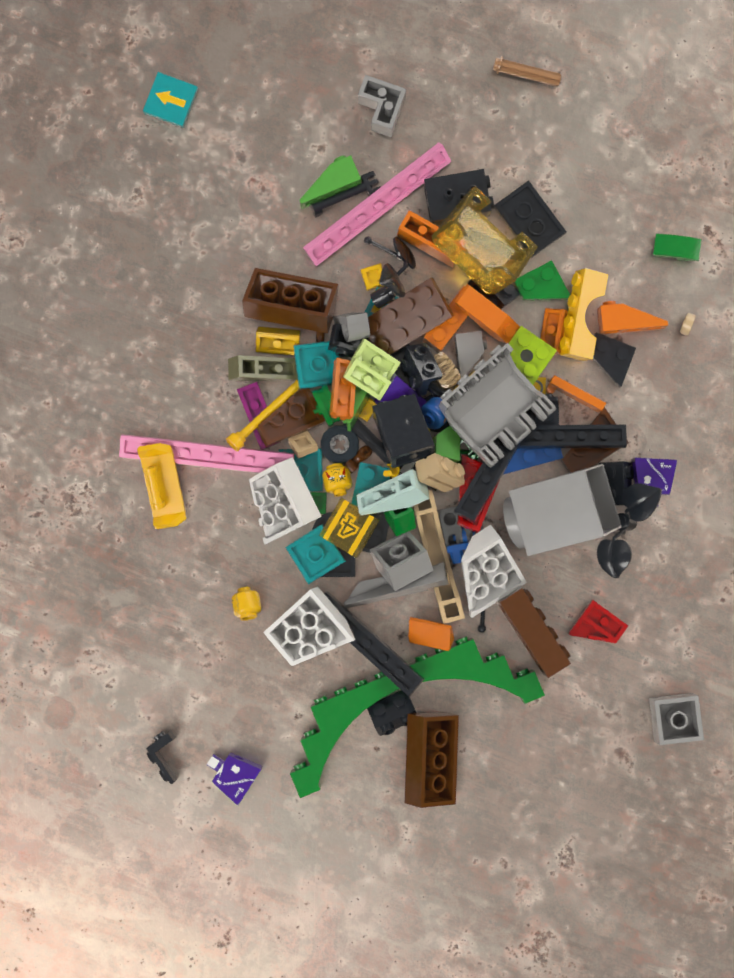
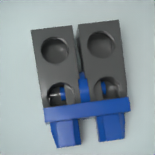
M457 506L437 510L446 550L453 564L461 563L463 550H466L472 536L477 534L474 531L457 525L458 515L454 512Z

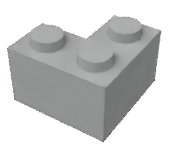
M365 75L358 94V104L376 110L371 122V131L392 137L406 98V89Z

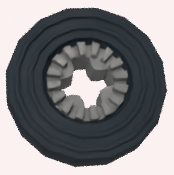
M335 425L323 434L321 450L330 462L345 464L349 459H353L359 450V439L353 430L347 431V426ZM337 439L346 442L344 450L341 451L340 448H334Z

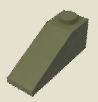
M237 355L228 359V380H297L295 358Z

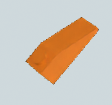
M468 284L455 300V303L493 339L509 344L520 328L508 314Z
M616 301L603 302V305L597 309L599 334L602 335L658 330L668 326V321L625 304H616Z

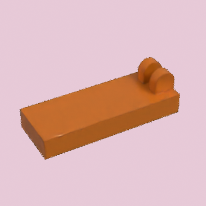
M341 358L334 360L330 403L331 418L337 419V417H340V420H346L354 416L356 385L343 377L351 360Z
M555 375L550 379L546 387L547 394H553L557 390L598 413L606 405V402Z

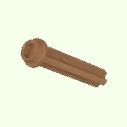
M502 56L495 59L493 71H497L496 74L501 72L556 87L560 84L561 74L504 60Z

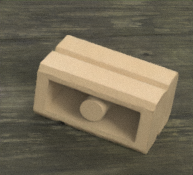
M436 453L416 461L415 467L419 482L443 492H448L454 487L457 488L464 485L465 470L460 463L453 462L449 458Z

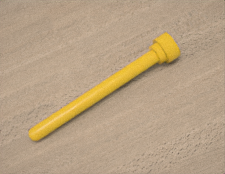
M298 379L240 432L231 433L226 438L231 448L238 452L244 446L246 438L258 425L299 390Z

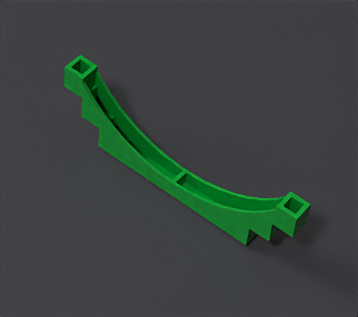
M467 636L455 640L456 644L451 646L449 651L435 649L436 653L429 656L427 653L415 657V662L409 664L424 678L423 682L441 679L477 681L507 690L520 697L524 704L545 696L533 669H521L516 672L517 676L513 677L503 654L498 655V652H494L485 656L486 660L482 661L474 639H468ZM381 671L374 674L375 678L372 680L361 679L354 683L355 687L347 690L346 687L335 690V695L329 698L323 695L313 700L314 704L311 705V710L320 730L316 731L313 728L303 733L304 736L301 737L300 741L309 763L306 764L305 761L297 763L290 772L300 798L321 790L319 780L323 767L334 745L352 721L372 704L400 689Z

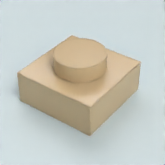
M308 430L288 438L289 445L298 459L318 451V445Z

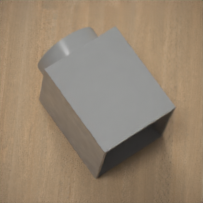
M603 464L510 490V497L504 501L503 513L508 534L516 547L526 549L527 556L604 537L621 528Z

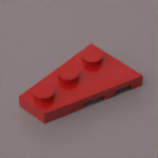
M464 455L461 456V465L465 470L464 485L459 486V502L482 464ZM498 483L475 523L458 515L457 525L476 533L480 531Z

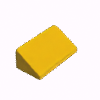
M259 326L256 331L255 352L294 355L293 346L300 344L301 331Z

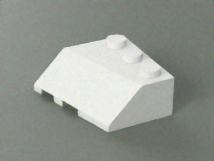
M293 457L277 463L249 479L254 504L259 507L261 515L258 518L259 525L263 526L265 537H263L264 545L322 517Z
M491 525L472 536L461 559L471 618L527 583L501 537Z
M318 586L310 589L263 632L291 666L355 640L347 620Z

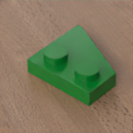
M552 260L513 280L523 301L534 299L568 300L570 296Z

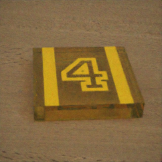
M340 498L319 536L358 558L377 526L379 519L370 514L360 515L357 506L344 498Z

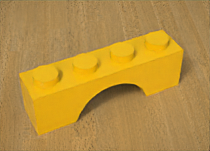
M587 268L575 271L571 280L573 285L572 292L567 302L569 306L568 313L564 319V335L560 341L561 356L580 361L593 359L597 338L590 333L586 326L585 312L593 299L605 296L608 274Z

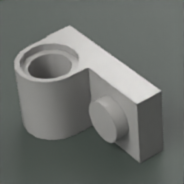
M352 312L333 317L334 324L338 323L341 325L346 342L369 338L370 328L367 312Z

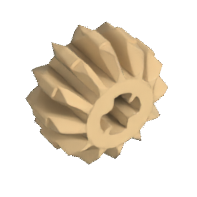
M439 352L433 356L443 376L442 379L435 381L443 389L447 390L456 385L461 379V375L451 359L445 353Z

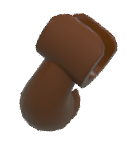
M367 445L362 446L353 459H349L343 466L348 467L350 474H352L359 467L358 464L371 456L372 449Z

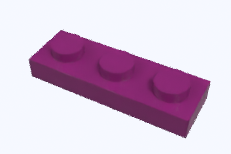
M258 382L237 389L249 422H251L267 407ZM256 428L253 432L255 434L260 449L264 450L266 448L271 447H265V444Z

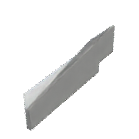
M442 562L432 566L434 571L397 591H394L384 577L361 581L344 602V606L346 608L360 606L447 585L449 583L445 564Z

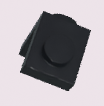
M171 730L168 733L162 731L154 736L153 740L155 742L146 748L148 751L146 754L153 764L156 763L160 768L159 774L162 779L173 784L177 777L159 752L161 748L176 738Z

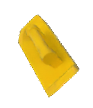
M162 443L140 446L137 448V453L141 460L153 514V526L155 529L178 526L186 520V510L173 450L170 445Z

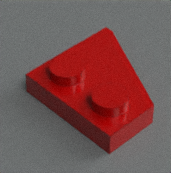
M591 600L568 631V634L592 640L617 643L628 628V625L596 601Z

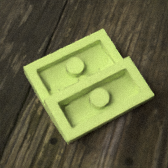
M363 339L343 377L376 399L381 400L391 384L390 379L401 362L368 340Z

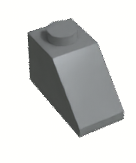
M482 331L459 333L454 336L457 365L461 378L471 371L482 357L484 350L487 349L486 336L482 337Z

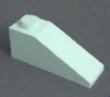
M413 469L356 495L360 515L409 508L430 499L427 485L418 481L417 472Z

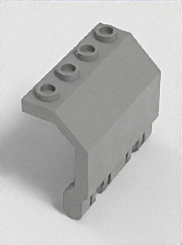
M508 343L503 347L498 345L490 353L492 357L486 362L481 360L473 368L475 370L470 376L465 374L457 382L459 386L453 391L448 389L440 397L442 401L439 404V408L449 425L490 468L498 462V459L504 457L501 449L493 442L496 438H499L506 448L512 450L515 447L514 444L517 445L531 433V430L536 428L535 422L526 414L529 409L542 421L556 410L555 405L547 396L538 391L518 370L510 356L514 349Z

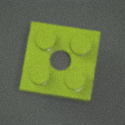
M520 326L509 342V345L514 349L510 354L514 364L529 382L534 385L557 350L523 326Z

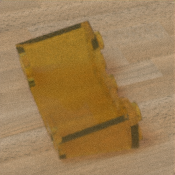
M475 186L467 192L434 232L432 240L435 246L448 256L485 293L496 294L517 280L538 246L523 232L509 240L480 212L490 204L491 200ZM473 196H477L481 203L474 202L472 200ZM518 241L526 243L528 248H522Z

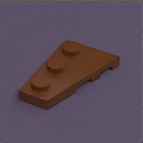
M309 388L300 389L258 425L257 430L265 447L325 423L323 415H320L319 412L316 414L313 412V410L317 409L315 406L317 403Z
M604 407L590 425L617 424ZM571 448L561 461L568 472L571 473L592 467L621 448Z

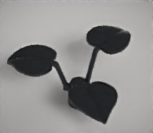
M397 236L393 238V245L398 256L403 260V267L396 272L389 263L383 266L379 282L382 287L370 294L374 305L379 309L396 300V296L400 298L405 297V289L399 280V276L408 266L411 269L416 267L412 251Z
M636 483L630 485L625 490L623 504L627 509H625V513L618 514L621 528L618 529L619 532L612 537V540H602L597 548L598 562L601 568L611 577L619 578L628 567L632 558L630 545L624 540H617V538L625 535L626 531L635 529L637 522L644 521L652 515L660 501L661 488Z

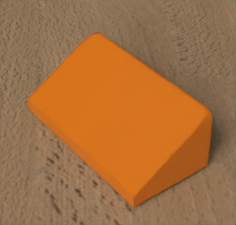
M545 308L540 339L557 350L555 354L560 355V341L564 335V319L568 311L565 309Z
M414 617L409 619L408 639L410 643L445 651L451 649L454 641L451 625Z

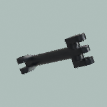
M371 171L361 175L362 183L309 204L314 217L321 216L323 213L322 209L366 191L369 197L381 187L372 188L379 184L378 179L369 181V179L376 176L375 172Z

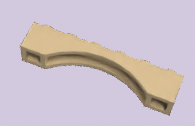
M428 490L430 499L412 507L422 546L427 550L432 566L442 562L445 564L449 584L433 588L441 620L445 624L465 619L450 566L433 492Z

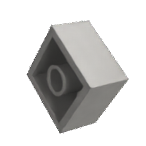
M409 531L370 549L377 570L394 591L434 571L427 550Z
M686 693L649 698L654 742L659 745L704 740L698 695Z

